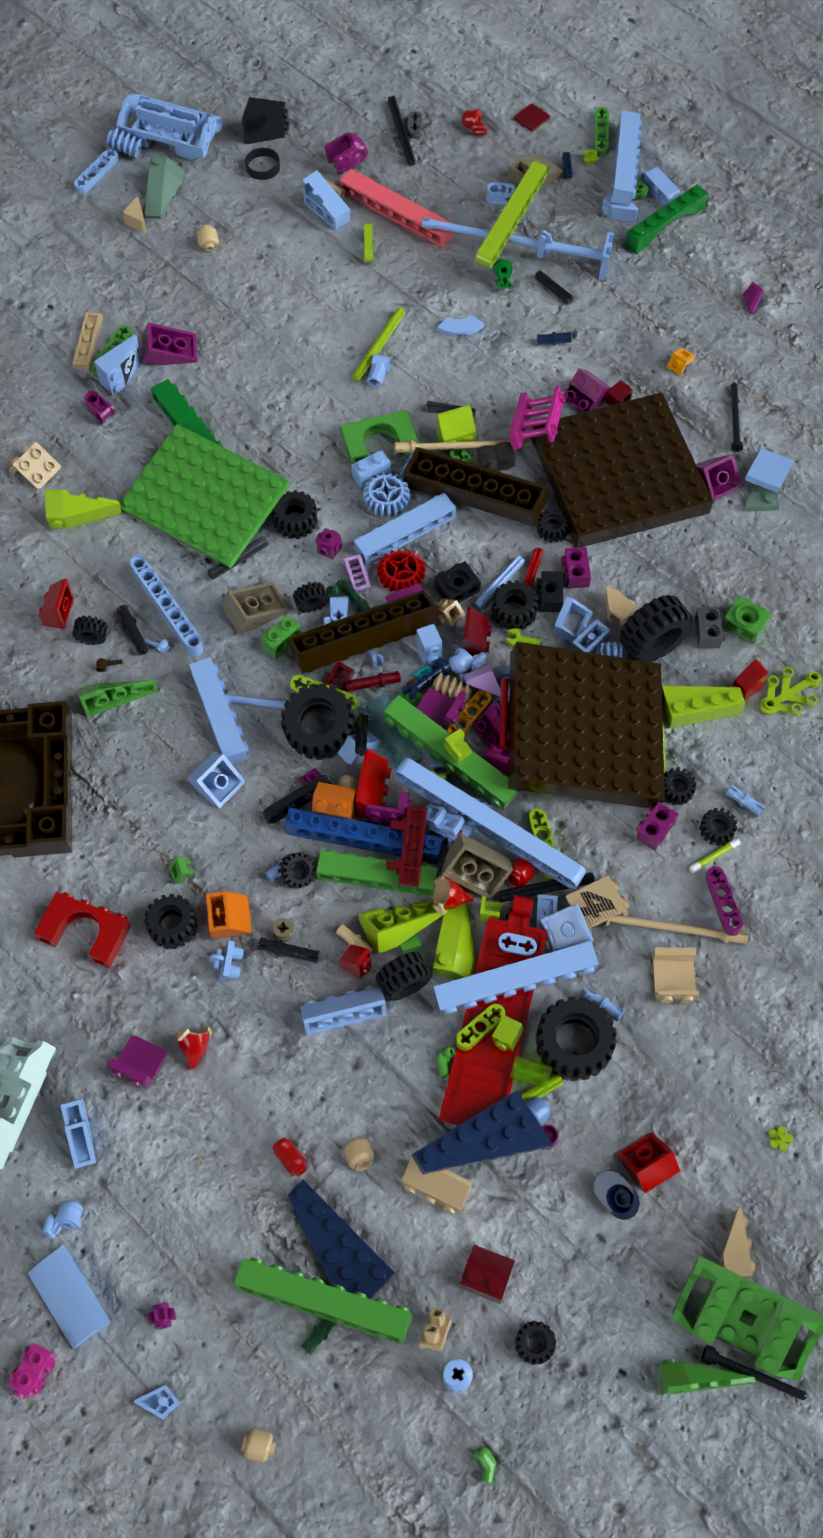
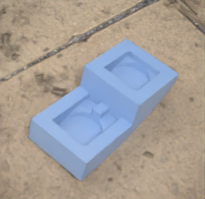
M430 803L426 807L428 808L426 824L443 833L456 836L465 823L462 816L447 813L445 807Z
M538 895L537 929L545 930L540 919L557 912L558 896Z

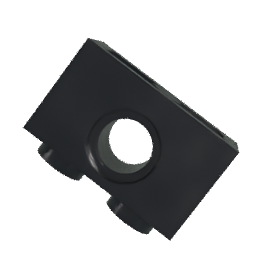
M541 571V578H537V589H540V594H537L540 612H560L563 606V572Z

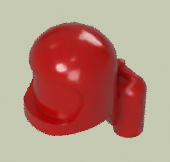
M481 109L474 111L466 110L462 114L461 121L463 126L470 129L474 135H487L485 124L481 122Z

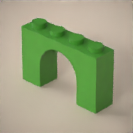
M398 411L341 425V436L351 467L352 464L368 457L365 441L371 435L384 433L392 436L396 442L414 440V442L418 443L408 411ZM410 452L401 453L402 457L410 455Z

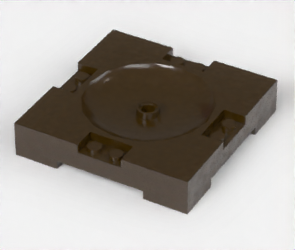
M66 701L28 704V708L0 710V856L12 855L13 858L72 853V714Z

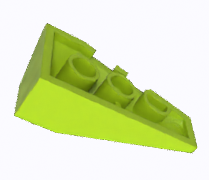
M432 900L414 903L412 907L407 908L401 907V905L394 906V910L383 911V908H377L359 914L358 918L369 944L378 953H382L398 947L442 915L433 908L434 901Z
M467 903L454 909H448V912L443 916L433 964V976L458 980L474 975L476 959Z

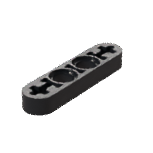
M320 775L268 806L262 813L268 824L276 823L287 816L289 808L299 809L311 802L318 782L332 784L328 776Z

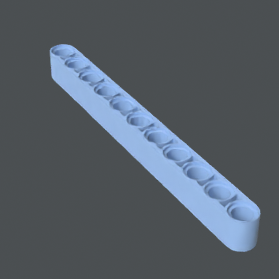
M404 758L394 771L393 776L397 781L435 805L445 807L448 813L462 816L467 825L520 858L531 862L534 867L566 887L576 889L584 877L586 870L583 866L412 759Z

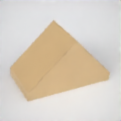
M137 197L122 213L126 225L145 233L147 232L139 197Z

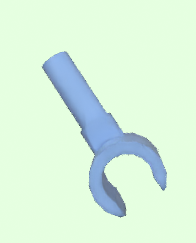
M147 639L144 640L146 644L154 646L162 654L170 648L165 639L160 643Z
M372 649L367 651L372 657L374 668H378L377 664L384 666L381 654H375Z

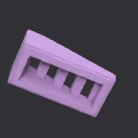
M361 554L344 558L343 562L353 592L356 593L370 589L371 585ZM359 563V566H355V567H352V568H350V566H349V565H353V564ZM361 569V572L352 574V571ZM361 575H363V577H364V578L357 579V580H354V579H353L354 577H358V576H361ZM365 581V585L356 587L355 584Z

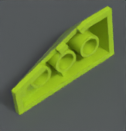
M45 490L44 492L46 519L50 528H70L122 514L121 505L118 500L102 497L92 499L85 497L86 494L81 493L79 496L69 494V491Z

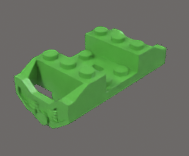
M698 1256L691 1272H689L686 1278V1285L683 1286L671 1319L678 1322L692 1335L710 1344L713 1343L715 1337H719L755 1355V1366L775 1376L790 1378L798 1382L816 1341L823 1333V1316L712 1261ZM700 1276L711 1281L709 1288L707 1287L702 1305L696 1317L693 1318L682 1311L695 1281ZM801 1325H804L809 1329L808 1335L805 1336L795 1364L791 1367L783 1363Z

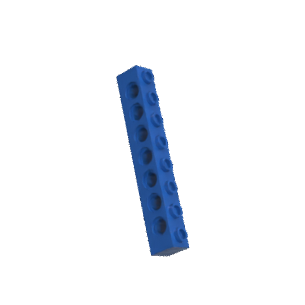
M289 808L285 822L287 835L388 855L402 856L404 836H402V832L398 829L392 831L387 826ZM425 834L422 861L439 864L443 837Z

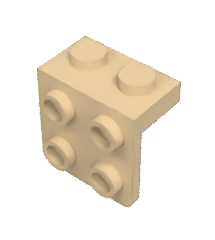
M35 442L32 446L28 444L22 450L23 455L20 458L16 456L10 462L12 466L9 471L13 475L18 471L36 489H41L61 466Z

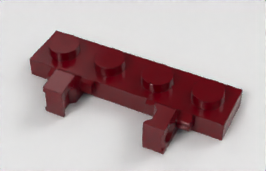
M408 806L407 816L402 817V821L391 820L390 829L392 831L398 829L402 832V836H404L402 856H399V860L394 862L386 860V868L388 870H396V875H400L399 886L419 887L428 808Z

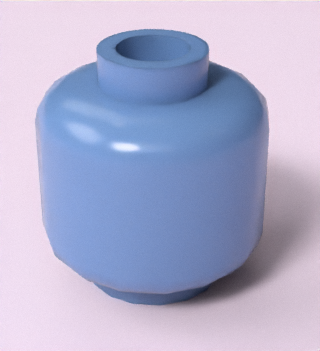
M530 1097L526 1101L529 1109L540 1126H542L550 1117L548 1102L538 1097Z

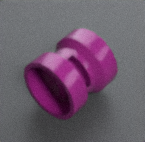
M546 1124L541 1127L553 1146L543 1150H550L556 1145L559 1136L554 1126Z

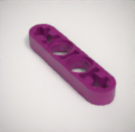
M710 867L705 879L722 928L727 935L736 936L740 933L743 922L725 872L720 867ZM721 889L725 891L726 895L720 896L716 893V890ZM722 906H729L732 911L725 912L722 910Z

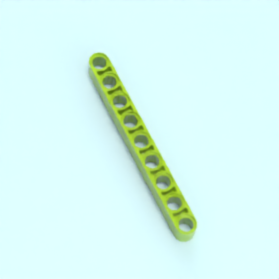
M537 161L532 162L478 250L475 263L490 269L493 267L546 179L549 166Z

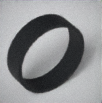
M270 148L254 149L245 158L246 171L254 179L268 180L275 177L280 171L279 155ZM260 156H268L277 161V165L273 169L264 172L255 171L248 166L251 160Z

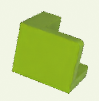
M461 728L444 740V747L457 764L472 755L473 752L464 741L465 733Z
M482 895L479 922L487 923L488 917L500 920L501 903L486 901V896Z

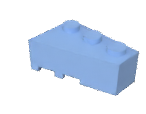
M318 171L303 179L304 203L335 230L350 221L349 207Z

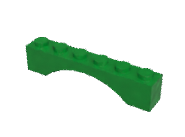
M696 184L629 229L625 245L635 254H638L648 247L653 239L671 222L685 215H695L704 209L708 192Z

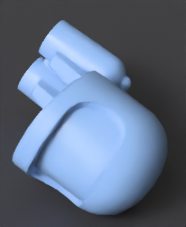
M458 647L455 654L450 657L448 664L452 672L463 674L469 668L472 671L481 668L486 663L485 659L487 656L484 652L471 656L466 650Z
M74 1200L64 1201L60 1205L56 1216L50 1214L46 1217L42 1234L46 1235L47 1239L54 1240L61 1228L80 1230L81 1223L79 1221L83 1214L82 1205Z

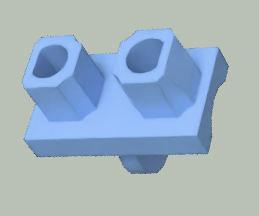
M228 941V945L224 946L223 956L222 949H216V954L209 956V961L214 963L213 969L219 970L221 964L218 981L224 982L226 979H238L240 975V967L231 965L232 960L241 961L244 949L234 946L235 942Z

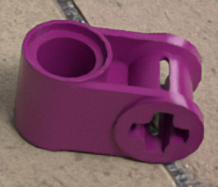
M89 391L84 395L87 411L100 423L103 424L110 415L116 414L112 404L97 392Z

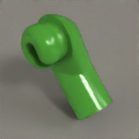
M402 689L399 692L412 705H418L425 695L424 692H418L416 697L410 700V692L403 695Z
M453 1047L443 1048L436 1057L440 1078L450 1076L448 1064L455 1055Z
M478 1447L474 1451V1458L480 1461L484 1467L481 1481L492 1484L496 1461L489 1449Z

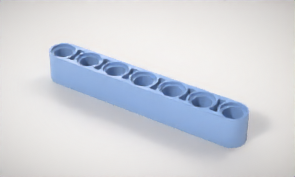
M141 555L134 556L130 561V565L135 578L188 654L193 657L200 656L204 649L200 635L148 561Z

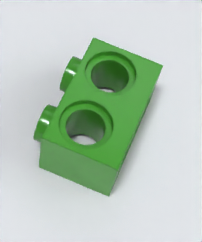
M289 615L285 616L261 637L263 649L276 660L290 648L287 638L302 633L301 625Z

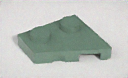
M754 484L744 512L778 510L780 506L777 492Z

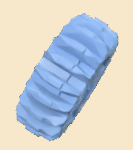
M383 472L382 476L376 474L375 478L370 477L369 482H366L363 489V500L370 512L374 511L375 515L381 513L382 517L384 514H388L390 518L392 513L397 516L398 511L403 512L404 508H407L410 501V489L407 482H404V479L399 478L397 474L392 476L391 472L389 475H385Z

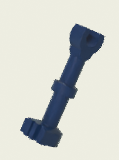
M441 657L438 658L434 663L436 669L429 674L423 675L422 679L417 683L405 685L402 688L403 695L410 692L409 699L412 700L422 687L433 683V680L441 672L443 675L449 674L451 667L448 662Z

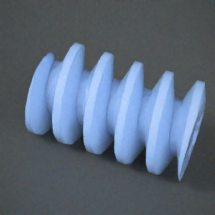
M116 128L115 131L111 130L107 137V146L110 147L112 145L113 149L118 148V151H123L124 154L129 153L131 157L135 156L137 158L142 147V139L136 142V136L130 139V133L125 137L123 130L120 134L119 128Z
M454 1359L445 1366L443 1372L444 1385L453 1393L466 1391L472 1380V1369L466 1361ZM454 1372L457 1374L462 1373L461 1381L459 1379L453 1380Z

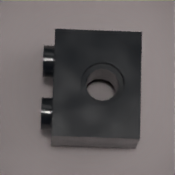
M464 561L455 564L445 572L438 573L434 579V587L443 599L457 600L459 603L480 592L481 581L467 562Z

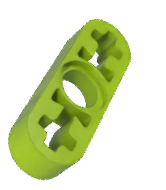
M364 223L365 263H373L372 223Z
M499 1004L489 1006L457 1034V1047L463 1051L474 1047L498 1026L501 1018L505 1015V1009ZM493 1012L500 1013L499 1018L495 1016L491 1019V1022L488 1021ZM479 1022L484 1023L486 1030L478 1032L475 1029V1024ZM472 1032L473 1035L469 1039V1044L467 1042L462 1043V1036L467 1038Z

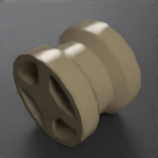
M285 918L275 921L273 925L275 938L283 940V942L290 941L294 935L291 921Z

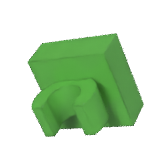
M183 856L176 857L169 866L175 884L182 883L186 877H191L194 873V870H188L187 868L190 866L191 861H185Z

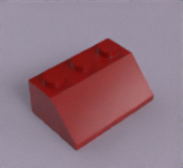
M367 749V752L364 753L356 796L357 817L367 818V804L386 807V802H383L384 796H388L389 785H386L387 779H391L392 774L389 760L370 749Z

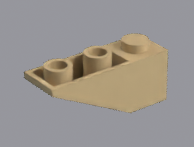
M738 1208L734 1213L719 1260L720 1266L749 1279L753 1276V1272H755V1263L753 1258L750 1259L749 1254L751 1239L750 1236L746 1235L745 1227L748 1226L747 1216L743 1214L742 1208Z

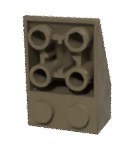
M541 154L522 157L509 166L508 181L517 187L532 162L537 161L549 166L547 177L538 190L539 192L564 171Z

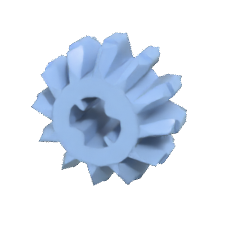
M608 642L597 646L596 654L627 658L626 648L621 643Z

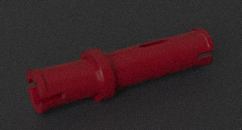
M399 671L386 674L381 672L375 676L344 681V688L348 693L377 686L382 688L387 684L400 683L401 676Z

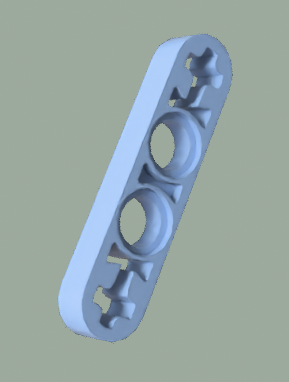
M115 149L105 150L74 181L77 193H87L119 161L118 153Z

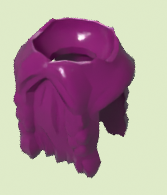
M346 132L324 146L327 161L329 164L333 162L336 164L335 167L337 168L336 172L338 175L355 168L368 156L366 145L357 136V132Z

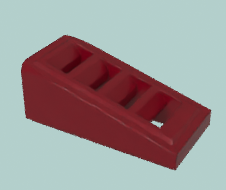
M337 661L324 684L332 686L330 683L333 682L338 685L337 689L343 691L344 681H350L355 671ZM341 670V671L345 672L346 675L343 676V675H341V674L338 673V672ZM335 676L341 678L342 681L339 682L338 680L334 679Z

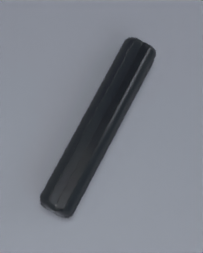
M541 270L536 272V280L566 304L573 302V295Z
M427 401L425 409L430 412L442 413L463 406ZM471 408L474 418L476 414V409Z

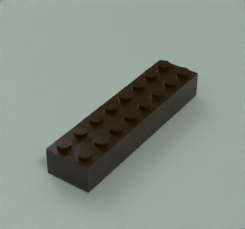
M416 447L403 472L404 482H407L408 488L434 496L445 493L450 501L534 527L548 500L547 486Z
M422 590L291 636L287 640L292 657L302 674L323 666H329L337 661L346 660L351 656L363 654L368 650L380 648L385 644L399 641L407 636L416 635L417 629L432 624L438 626L441 623L436 604L426 591Z

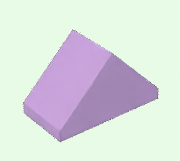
M490 664L465 674L464 680L466 684L501 696V690Z

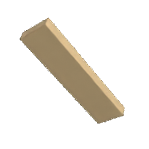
M85 312L72 362L73 368L90 369L103 318L101 313Z

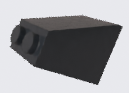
M249 97L242 116L244 143L251 144L284 138L286 131L288 132L290 123L287 121L288 109H286V102Z

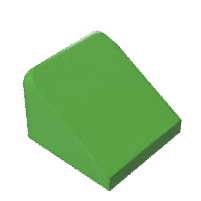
M417 934L399 945L402 955L422 950V944Z

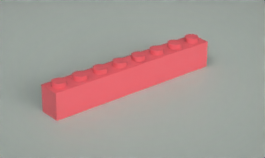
M350 169L339 180L340 188L345 190L346 196L442 248L454 236V232L423 228V217L442 222H451L378 184L372 179L363 176L359 172Z

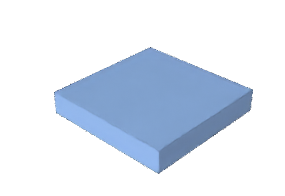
M578 903L540 919L545 931H547L548 939L554 951L594 941Z

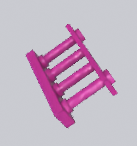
M559 385L555 387L553 396L534 400L529 399L527 392L520 393L509 433L514 450L521 449L522 443L526 438L547 434L550 443L554 442L563 403L565 402V394L561 392ZM551 403V406L533 409L534 406ZM548 414V417L529 420L530 417ZM545 425V428L526 431L530 427Z

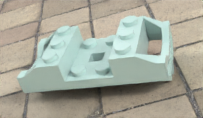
M7 1037L5 1043L0 1046V1171L5 1169L9 1152L13 1151L47 1072L45 1071L51 1059H54L56 1048L44 1041L37 1040L34 1043L25 1042L14 1037ZM18 1050L29 1053L26 1057L15 1056Z

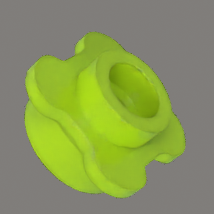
M597 150L583 151L582 154L586 164L594 165L599 161Z

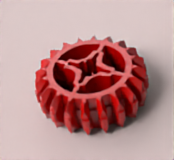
M398 548L397 552L391 550L390 554L385 553L384 558L380 559V563L377 565V576L384 589L388 588V591L391 592L393 590H403L407 586L411 588L413 584L418 585L420 583L422 585L426 568L419 554L414 555L413 550L408 553L407 549L401 551ZM387 571H390L391 574L394 575V576L391 577V576L387 573Z

